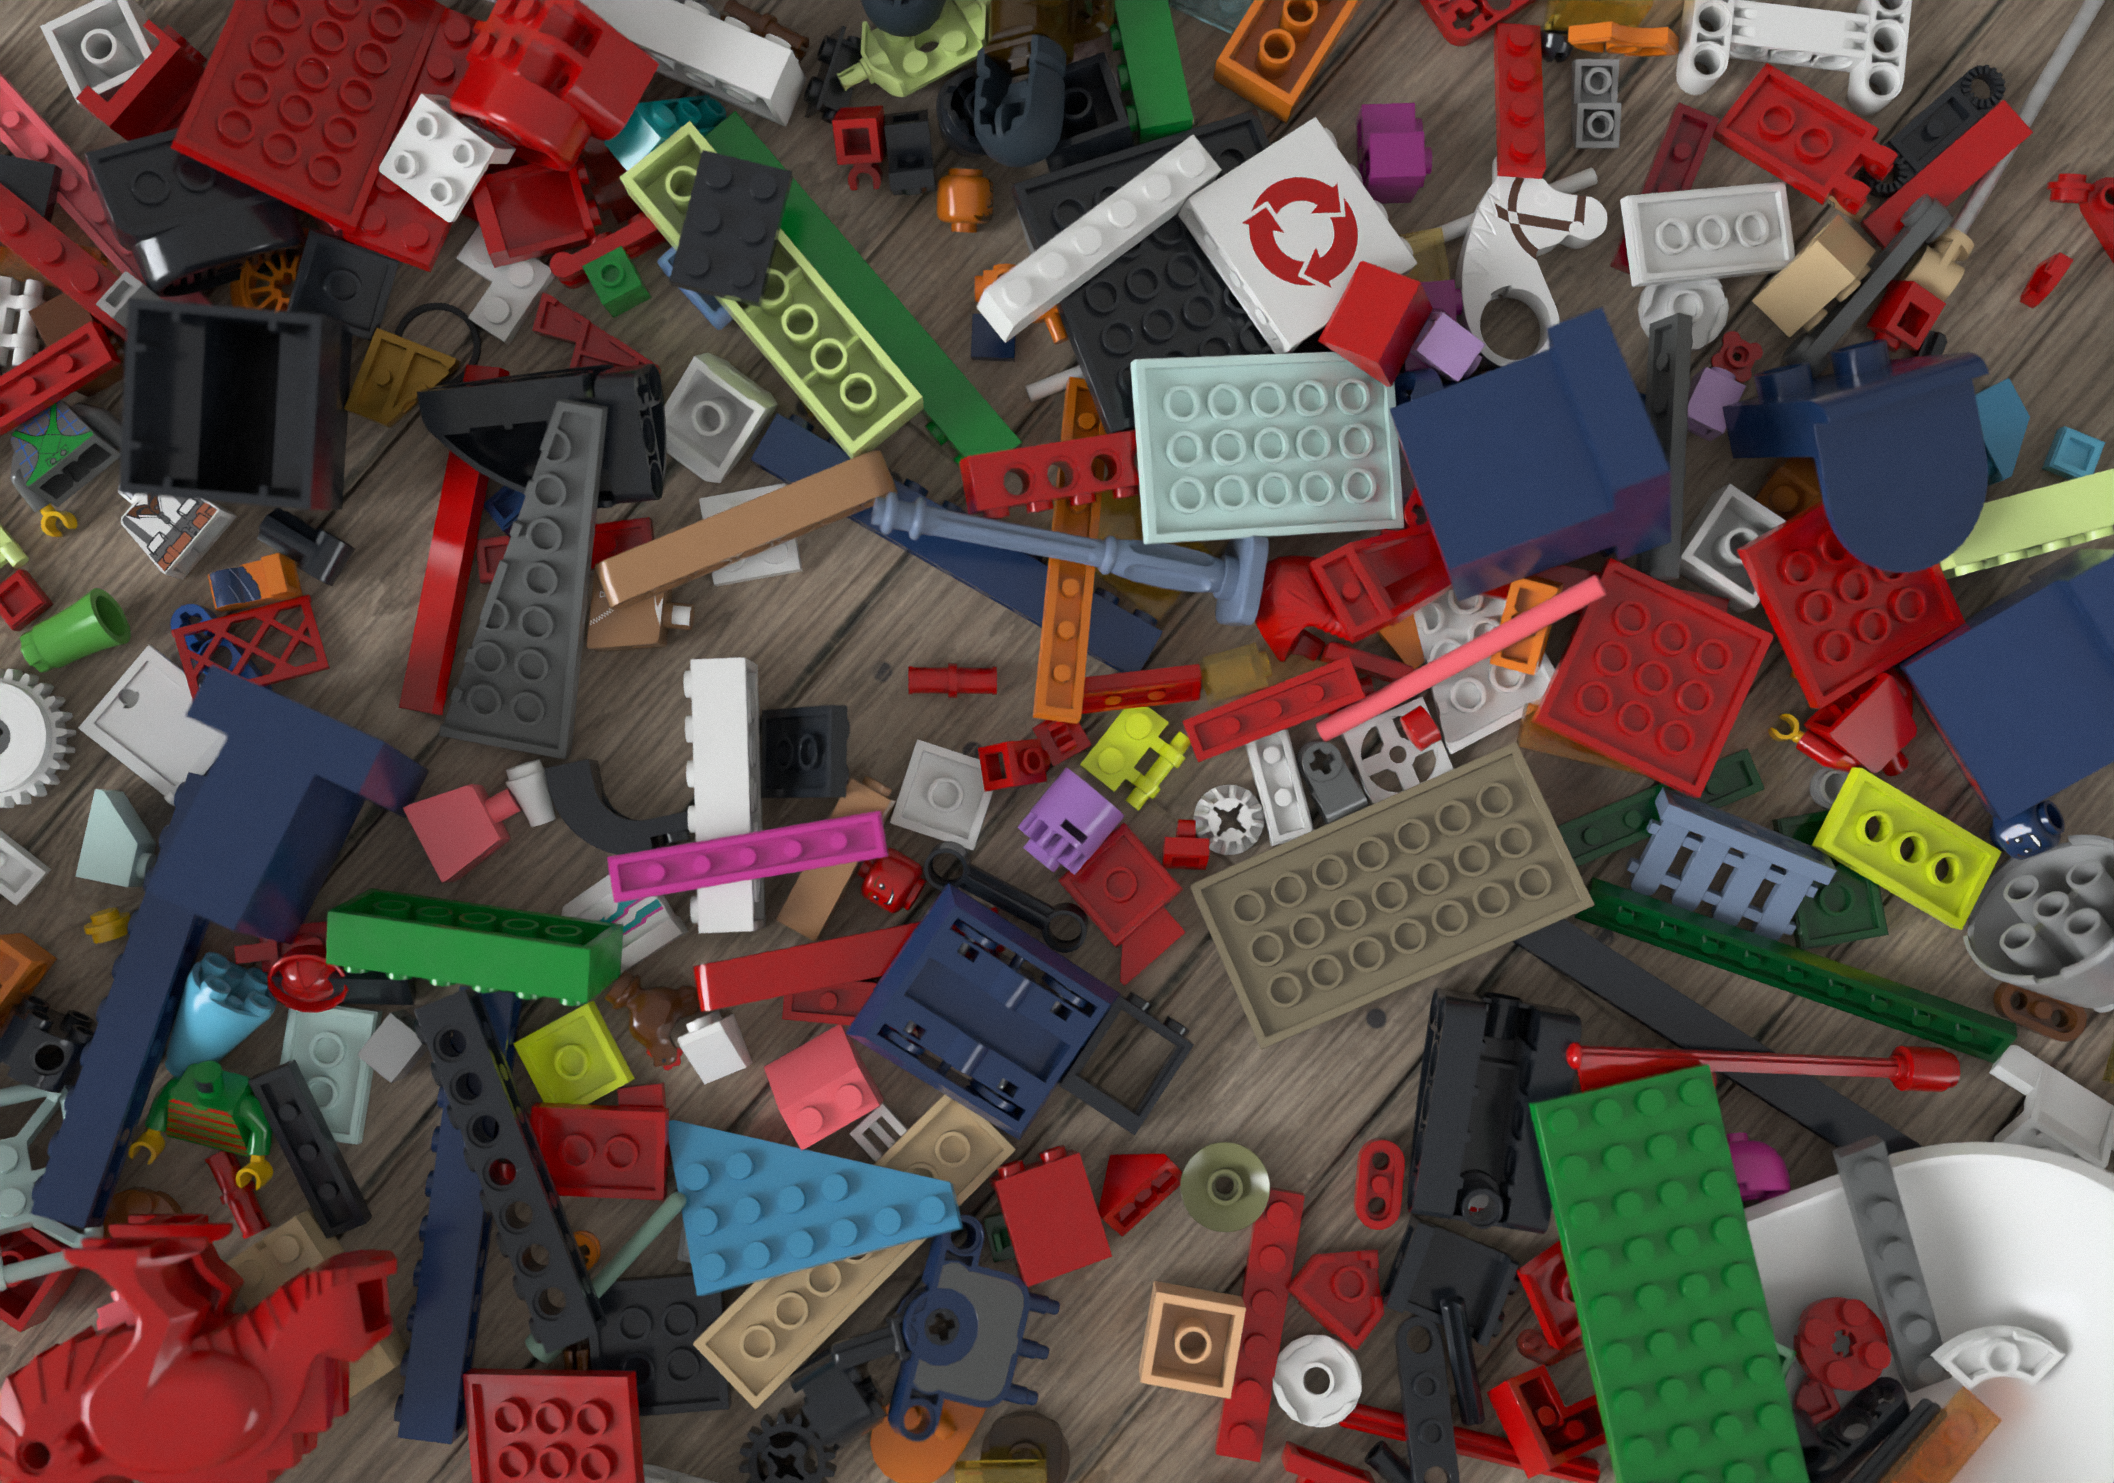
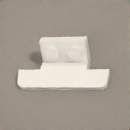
M2010 1045L1999 1059L1993 1063L1989 1073L2026 1096L2024 1111L1994 1137V1143L2024 1145L2050 1150L2080 1159L2102 1169L2107 1167L2111 1150L2114 1151V1106L2017 1045Z

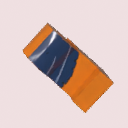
M280 553L263 556L261 560L242 564L236 568L215 571L208 575L215 610L220 612L236 611L303 596L295 561Z

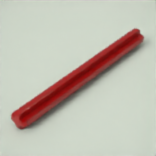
M1357 1403L1356 1408L1343 1421L1338 1422L1344 1428L1406 1442L1402 1413ZM1453 1426L1456 1454L1524 1470L1508 1438ZM1578 1456L1541 1474L1577 1483H1598L1601 1466L1595 1459Z

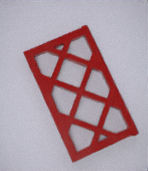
M307 594L172 629L171 634L176 641L192 700H194L200 688L198 678L205 667L211 668L214 665L246 679L240 675L253 654L275 665L271 674L246 679L261 687L330 669L312 610L311 596ZM300 606L305 617L297 631L275 620L279 612ZM254 618L263 622L250 644L228 633L232 624ZM270 627L292 637L280 659L257 648ZM307 630H309L311 638L305 636ZM209 631L215 634L202 656L188 649L186 636ZM223 639L245 649L233 671L210 661ZM300 642L314 648L317 661L297 667L287 663ZM192 660L198 662L195 668L193 666Z

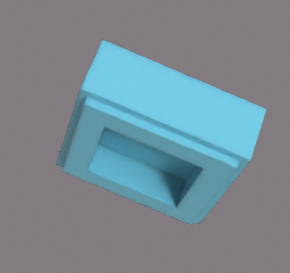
M2066 426L2058 428L2042 469L2069 480L2091 475L2095 471L2106 442Z

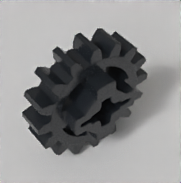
M781 1408L777 1421H774L771 1416L765 1414L760 1421L763 1430L755 1426L750 1428L747 1436L752 1442H744L739 1452L743 1456L748 1457V1459L741 1462L739 1472L751 1474L746 1483H829L825 1477H834L837 1466L828 1461L836 1458L837 1453L834 1452L833 1446L830 1448L826 1446L810 1422L803 1421V1409H799L794 1418H789L786 1409ZM780 1432H795L796 1434H794V1435H788V1436H781V1435H779L778 1433H780ZM810 1444L813 1445L816 1451L818 1467L815 1466L816 1462L810 1458L808 1448ZM760 1453H762L761 1458L767 1462V1475L764 1474L760 1465ZM789 1453L793 1454L796 1457L795 1462H790L788 1466L781 1462L782 1457H787Z

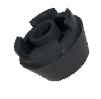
M975 68L963 70L947 80L941 87L936 102L938 127L944 143L953 152L968 158H978L987 155L975 135L976 79L979 78L977 72H974Z

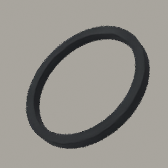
M427 303L418 306L403 317L394 334L402 337L407 325L418 315L432 310L452 312L465 321L472 334L473 353L468 365H477L479 361L481 339L476 325L468 318L469 316L450 304ZM465 369L457 377L442 382L438 386L463 382Z

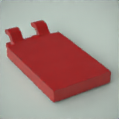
M1768 63L1764 65L1718 123L1712 136L1716 141L1823 205L1832 195L1844 210L1854 215L1867 202L1866 196L1871 191V188L1866 184L1853 179L1855 174L1863 166L1872 177L1883 181L1893 169L1894 165L1892 163L1898 157L1895 151L1874 141L1879 132L1877 127Z
M536 1102L531 1107V1114L527 1113L559 1196L664 1200L666 1198L668 1186L669 1108ZM508 1159L499 1163L500 1174L508 1180H514L516 1176L515 1165Z

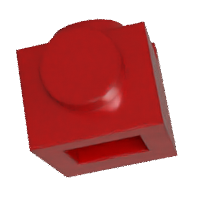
M1890 280L1884 287L1887 289L1886 294L1866 327L1876 333L1872 340H1887L1890 352H1897L1898 348L1918 351L1946 303L1914 281Z
M1040 738L1006 741L978 748L985 792L1047 782L1046 772L1050 768V756L1042 748ZM998 754H1003L1006 779H1002Z

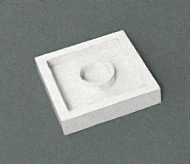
M917 739L890 823L939 840L956 842L964 848L974 851L994 792H985L980 760Z

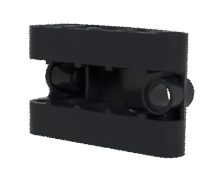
M1435 988L1429 1011L1415 1110L1407 1195V1209L1409 1213L1466 1221L1478 1229H1488L1492 1226L1532 1233H1546L1551 1217L1552 1202L1529 1103L1572 1093L1575 1069L1569 1066L1566 1052L1571 1043L1578 1042L1580 1044L1581 1019L1578 1015L1569 1009L1523 1002L1521 998L1501 993L1484 992L1483 995ZM1481 1194L1488 1196V1204L1483 1210L1479 1212L1469 1210L1468 1205L1473 1197Z

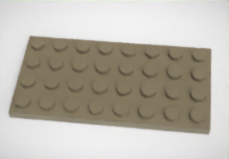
M1517 742L1189 885L1261 1050L1594 906L1593 900Z

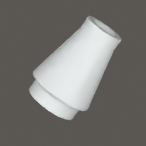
M532 760L507 769L506 773L509 780L505 783L526 815L530 827L555 820L556 816L553 810L546 772L541 760Z

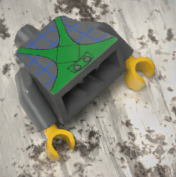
M61 399L25 421L11 433L10 441L14 450L10 475L11 482L34 512H41L43 515L41 528L49 536L63 537L56 527L58 517L68 529L77 528V520L72 513L56 511L53 505L59 507L120 458L121 451L119 448L121 447L122 422L104 408L81 402L70 406Z

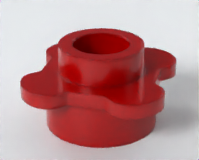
M1727 332L1722 337V347L1711 358V366L1731 372L1736 377L1735 381L1739 383L1746 382L1752 376L1751 368L1754 362L1762 357L1763 349L1756 342L1750 344L1741 339L1738 332ZM1734 353L1740 355L1739 361L1734 360Z

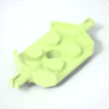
M946 0L939 19L929 30L916 36H894L879 28L871 31L867 21L862 22V58L859 59V63L840 73H836L843 89L847 91V89L868 78L871 84H878L892 96L906 97L977 59L978 50L989 46L991 0ZM925 43H939L933 51H919L920 47Z

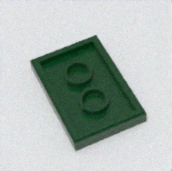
M1830 810L1773 819L1774 831L1812 846ZM1866 822L1865 833L1868 839H1870L1868 824ZM1832 857L1830 859L1836 872L1827 886L1814 880L1812 883H1815L1818 887L1815 896L1811 898L1805 895L1791 919L1796 924L1793 932L1796 948L1802 950L1889 935L1880 886Z

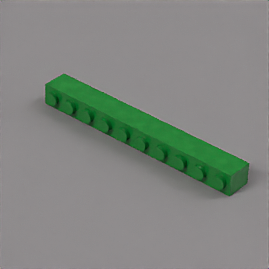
M736 111L704 136L718 154L786 170ZM793 178L781 230L921 394L924 409L921 410V413L929 421L924 427L940 446L947 442L958 454L953 461L959 469V461L967 456L1022 448L1021 440Z

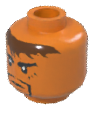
M949 168L948 175L941 177L937 182L936 215L938 219L942 222L951 223V232L977 233V224H986L993 217V182L989 178L983 177V170Z

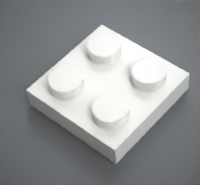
M786 483L699 498L702 520L786 486ZM797 538L712 572L714 585L722 586L802 571Z

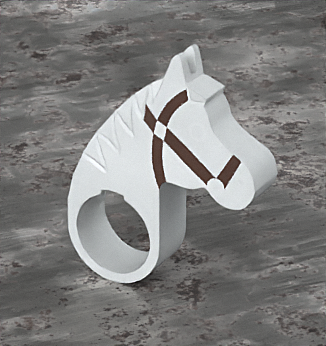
M1495 157L1492 163V185L1483 195L1473 213L1458 258L1455 289L1459 288L1461 290L1463 305L1461 315L1456 316L1457 323L1485 343L1480 330L1482 311L1488 302L1498 299V295L1502 294L1503 298L1517 299L1528 305L1538 319L1540 339L1532 355L1549 349L1547 327L1560 322L1557 308L1540 270L1536 256L1550 252L1558 244L1574 249L1583 248L1591 244L1606 229L1607 212L1603 205L1592 197L1556 191L1543 178L1497 176V157ZM1485 345L1479 353L1482 359L1478 366L1483 370L1487 367L1492 371L1518 360H1510L1498 356Z

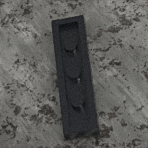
M294 1059L254 1075L248 1083L258 1099L264 1115L326 1239L367 1224L372 1215L296 1060Z

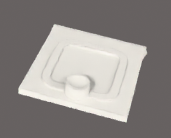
M148 645L78 727V729L162 793L164 799L173 806L176 790L182 782H185L188 772L203 776L214 763L227 738L185 716L193 702L185 673L152 645Z

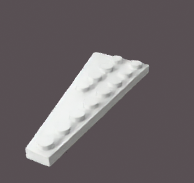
M1399 443L1402 501L1404 506L1414 486V481ZM1423 506L1418 510L1412 508V512L1417 515L1416 523L1418 525L1428 521ZM1449 590L1413 613L1425 659L1424 664L1430 663L1499 626L1506 601L1480 595L1457 601L1454 590ZM1546 652L1544 653L1541 667L1534 676L1489 664L1491 656L1430 687L1445 748L1449 754H1453L1537 710L1555 671Z

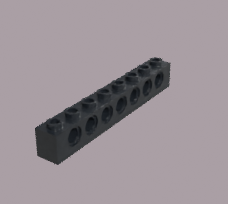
M471 987L414 1009L417 1017L414 1020L416 1035L423 1045L428 1046L433 1062L430 1064L433 1079L440 1088L444 1087L450 1103L447 1105L448 1118L454 1129H460L466 1144V1147L463 1148L465 1162L471 1172L477 1173L481 1183V1204L488 1215H493L499 1230L496 1233L497 1245L503 1257H509L515 1272L512 1279L513 1286L518 1298L521 1301L526 1300L532 1316L529 1319V1327L534 1340L538 1344L542 1343L546 1354L598 1334L608 1322L481 993L474 991ZM454 1030L460 1031L466 1038L467 1044L463 1053L456 1052L450 1045V1036ZM470 1072L477 1074L483 1082V1090L479 1096L472 1094L467 1089L466 1078ZM485 1115L492 1116L497 1120L500 1129L497 1138L490 1137L484 1132L482 1121ZM501 1158L508 1159L515 1165L516 1176L514 1180H508L500 1174L498 1165ZM517 1201L525 1202L531 1207L533 1213L531 1222H523L516 1216L515 1204ZM533 1244L546 1248L549 1253V1263L547 1265L539 1264L533 1259L531 1255ZM548 1288H558L564 1293L566 1298L565 1307L554 1306L549 1301L547 1295Z

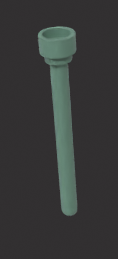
M672 1193L591 1280L598 1299L684 1208L687 1200L683 1193ZM531 1333L525 1339V1344L529 1351L544 1363H552L565 1349L563 1347L546 1354L542 1343H536Z

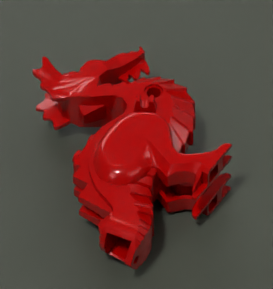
M203 1213L128 1215L129 1223H112L109 1225V1232L112 1237H85L81 1239L82 1248H64L63 1256L68 1263L76 1267L89 1268L96 1271L116 1290L134 1314L136 1324L127 1325L126 1321L98 1331L91 1325L61 1345L56 1343L39 1353L29 1364L6 1377L0 1391V1481L2 1483H134L133 1480L141 1483H272L287 1468H294L302 1461V1454H310L317 1447L318 1432L328 1431L333 1426V1417L344 1416L349 1412L350 1362L356 1363L393 1331L387 1276L397 1273V1256L390 1250L360 1249L334 1254L312 1269L307 1267L264 1298L261 1303L242 1315L241 1312H232L240 1290L244 1285V1279L219 1257L212 1243L231 1235L233 1223H208V1215Z

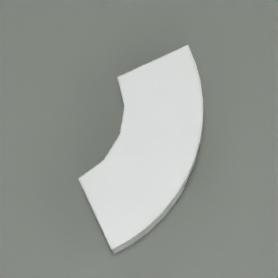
M1988 1326L1967 1331L1948 1340L1931 1354L1942 1367L1968 1390H1971L1984 1380L1999 1376L2019 1378L2034 1387L2066 1355L2043 1336L2012 1326Z

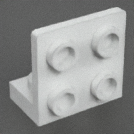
M421 94L380 164L379 171L445 221L455 222L489 164H508L516 149L490 131L488 132L480 128L479 125L473 122L472 117L469 116L467 118L463 116L462 119H458L454 116L449 108L450 99L446 96Z

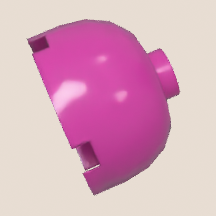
M1747 1133L1726 1134L1743 1205L1744 1201L1758 1199L1759 1203L1791 1192L1787 1167L1776 1149L1762 1141H1749Z

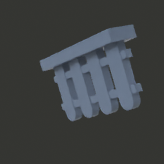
M1662 787L1655 800L1660 821L1650 820L1646 827L1647 832L1652 834L1639 860L1630 857L1626 865L1627 871L1632 872L1630 884L1633 891L1650 896L1657 891L1660 884L1672 888L1670 897L1673 905L1694 911L1701 900L1713 904L1711 909L1713 919L1736 926L1743 916L1754 921L1752 924L1753 933L1779 941L1783 933L1793 934L1796 928L1795 922L1791 921L1794 913L1805 895L1813 898L1818 890L1817 885L1812 882L1815 880L1828 886L1836 872L1830 857L1811 845L1665 787ZM1692 831L1702 836L1701 838H1699L1697 836L1689 834L1688 832ZM1683 846L1693 850V853L1682 873L1678 876L1668 872V869L1678 850ZM1732 847L1734 849L1742 851L1743 853L1739 854L1729 849ZM1722 862L1734 866V869L1722 891L1718 892L1708 887ZM1775 864L1777 866L1784 868V870H1779L1777 868L1772 867L1771 865ZM1763 879L1776 883L1762 908L1750 904Z

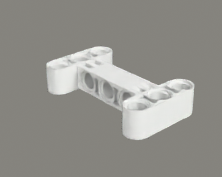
M1684 0L1676 71L1677 83L1686 93L1701 95L1707 92L1726 71L1729 58L1850 72L1848 86V102L1850 106L1859 114L1873 115L1891 102L1902 89L1912 0H1885L1890 6V10L1881 6L1878 0H1861L1856 14L1745 0ZM1699 20L1708 21L1714 28V32L1704 30ZM1874 40L1883 44L1886 53L1879 51L1875 47ZM1694 62H1700L1707 66L1709 75L1701 74L1696 69ZM1869 82L1879 87L1881 96L1871 90Z

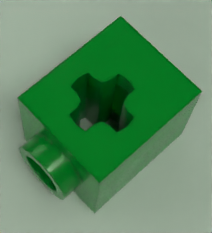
M622 246L582 266L602 305L613 318L652 298L635 264Z

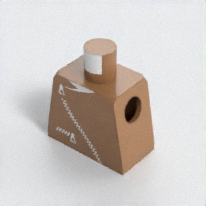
M594 571L586 648L596 652L666 647L668 628L692 630L695 615L694 604L671 602L672 589L634 605L611 610L597 573Z

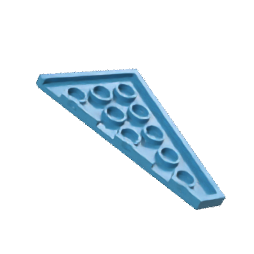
M677 1120L669 1121L668 1140L678 1192L686 1196L687 1200L686 1205L681 1211L697 1296H706L963 1229L954 1185L951 1182L804 1149L801 1151L800 1148Z

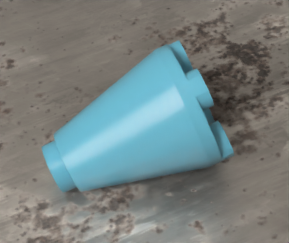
M215 952L206 953L201 961L195 963L185 984L166 1051L165 1067L174 1076L182 1077L190 1064H199L204 1061H215L218 1063L265 1023L273 1014L277 1004L276 999L268 989V974L259 968H243L229 962L223 955Z

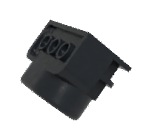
M179 128L85 153L89 184L92 191H96L108 225H110L118 243L128 251L133 252L146 286L159 297L188 295L240 280L242 268H245L246 260L248 259L251 266L258 264L259 254L264 261L257 270L261 274L271 270L266 265V261L271 260L277 268L281 267L280 256L285 254V249L288 262L293 261L295 256L303 254L306 236L294 207L172 149L171 146Z

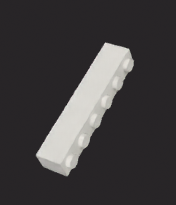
M1191 135L984 289L977 309L1006 343L1179 213L1189 197L1215 181L1221 168L1197 138Z

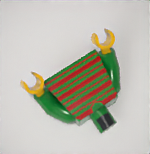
M204 1061L199 1064L188 1065L182 1077L175 1076L157 1091L144 1123L148 1129L131 1145L129 1157L133 1159L139 1153L141 1147L145 1146L151 1152L148 1165L153 1163L165 1148V1140L161 1132L166 1131L167 1137L246 1157L251 1155L250 1162L236 1174V1184L239 1188H243L251 1181L254 1175L257 1181L256 1191H258L273 1176V1168L265 1160V1155H269L271 1152L273 1131L248 1083L250 1078L224 1071L219 1063L215 1061Z

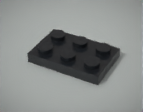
M702 150L669 280L671 285L761 307L793 180L792 172Z
M822 705L762 710L761 798L846 797V785L849 781V768L847 766V740L850 734V723L847 719L848 706Z

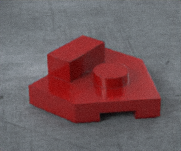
M1375 1249L1313 1254L1286 1288L1299 1301L1298 1305L1331 1334H1336L1355 1350H1358L1384 1316L1383 1296H1380L1378 1268H1380L1378 1250Z

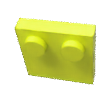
M594 1001L577 1008L513 1043L544 1103L589 1104L635 1079Z

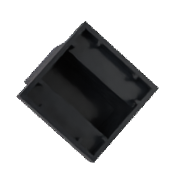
M128 298L119 493L307 510H342L348 411L344 408L349 398L353 334L341 331L342 321L323 315Z

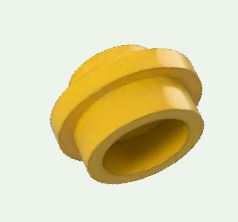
M112 907L91 914L92 922L83 927L85 934L91 935L94 943H103L128 934V922L131 916L129 912L119 913L118 907Z

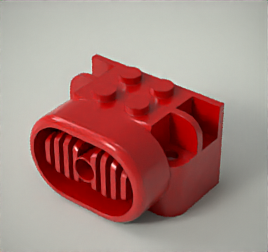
M497 0L487 21L479 20L473 27V31L478 36L465 58L470 65L449 101V108L458 119H462L463 116L467 118L470 116L473 118V122L479 125L480 128L488 132L490 131L504 142L509 143L516 149L513 156L536 165L566 172L575 166L590 137L610 140L622 131L656 72L659 63L580 0Z

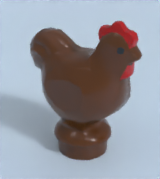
M625 969L604 999L613 1005L612 1009L614 1010L628 1009L629 1032L632 1037L647 1048V1055L654 1059V1067L662 1066L664 1070L669 1071L672 1067L681 1064L680 1056L683 1054V1050L676 1047L670 1034L680 1019L692 1016L700 1010L697 988L691 985H682L678 989L664 986L643 989L641 988L640 976L638 974L634 976Z

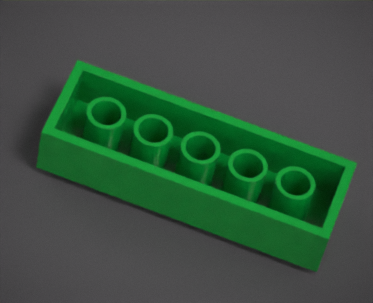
M370 888L328 911L326 964L344 966V970L349 973H366L372 970L385 972L388 978L395 980L418 977L429 979V983L435 986H452L458 983L472 985L474 991L482 993L505 990L516 992V996L522 999H539L545 996L558 998L559 1002L564 1005L581 1006L588 1003L621 976L624 925Z

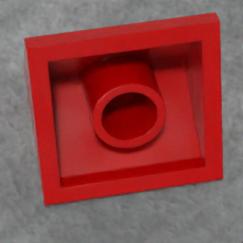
M1361 261L1318 341L1385 386L1391 387L1433 308L1421 282L1366 261Z

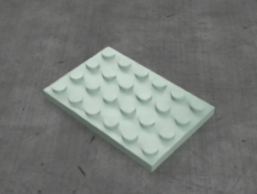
M1335 352L1135 359L1130 362L1144 545L1244 539L1254 535L1260 537H1279L1404 528L1399 443L1389 410L1396 407L1394 383L1391 387L1385 386Z

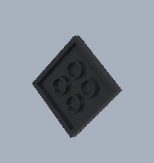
M693 1272L618 1278L599 1298L608 1323L598 1334L589 1337L591 1370L635 1371L639 1416L730 1409L732 1400L729 1381L693 1345V1342L725 1311L724 1291L706 1296H697Z

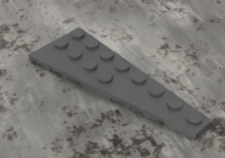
M567 399L557 401L540 448L542 452L532 480L528 481L524 492L526 497L518 519L511 528L509 544L503 559L498 564L479 617L481 621L472 646L467 650L464 659L466 663L458 685L453 689L450 698L452 702L445 721L440 725L439 736L560 759H567L571 755L608 407Z

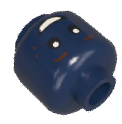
M2043 800L2005 822L1993 816V827L1990 828L1989 834L1994 846L1998 850L2006 851L2011 857L2018 860H2024L2057 847L2061 839V833L2065 830V823L2057 806L2050 800Z

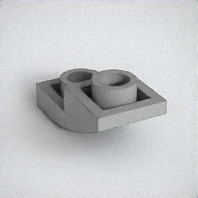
M1575 59L1572 61L1571 124L1573 148H1619L1621 103H1617L1619 59Z

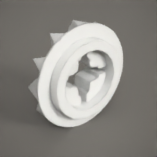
M1221 785L1209 790L1201 797L1194 811L1193 820H1196V834L1198 838H1209V849L1223 855H1234L1248 850L1258 841L1264 827L1262 805L1251 791L1237 785ZM1240 804L1241 808L1238 810L1239 814L1236 819L1241 823L1240 826L1245 831L1242 832L1239 829L1235 830L1230 827L1225 832L1222 831L1218 836L1216 833L1220 830L1219 826L1222 820L1217 816L1218 813L1213 808L1216 807L1219 810L1229 812Z

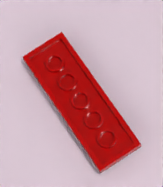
M445 7L386 154L421 94L444 95L451 99L470 65L465 58L478 36L473 31V27L479 20ZM378 171L356 228L352 234L344 230L342 233L346 241L431 273L453 222L445 221Z

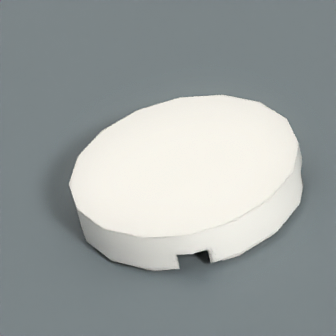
M1718 279L1646 286L1641 293L1638 306L1642 329L1649 338L1651 323L1676 313L1693 316V345L1691 352L1701 349L1716 339L1726 325L1729 305L1727 297L1725 298L1724 292L1721 289L1723 287Z

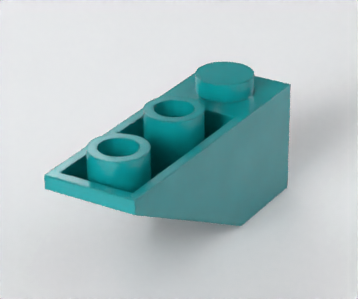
M710 95L638 103L622 131L616 137L605 140L603 143L628 171L689 121L703 137L706 136L727 118L726 110L719 101L710 97Z

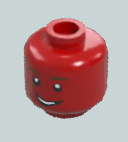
M887 848V857L865 860L857 874L864 879L861 885L862 896L889 913H897L902 908L909 911L927 882L921 878L923 875L922 866L894 848Z

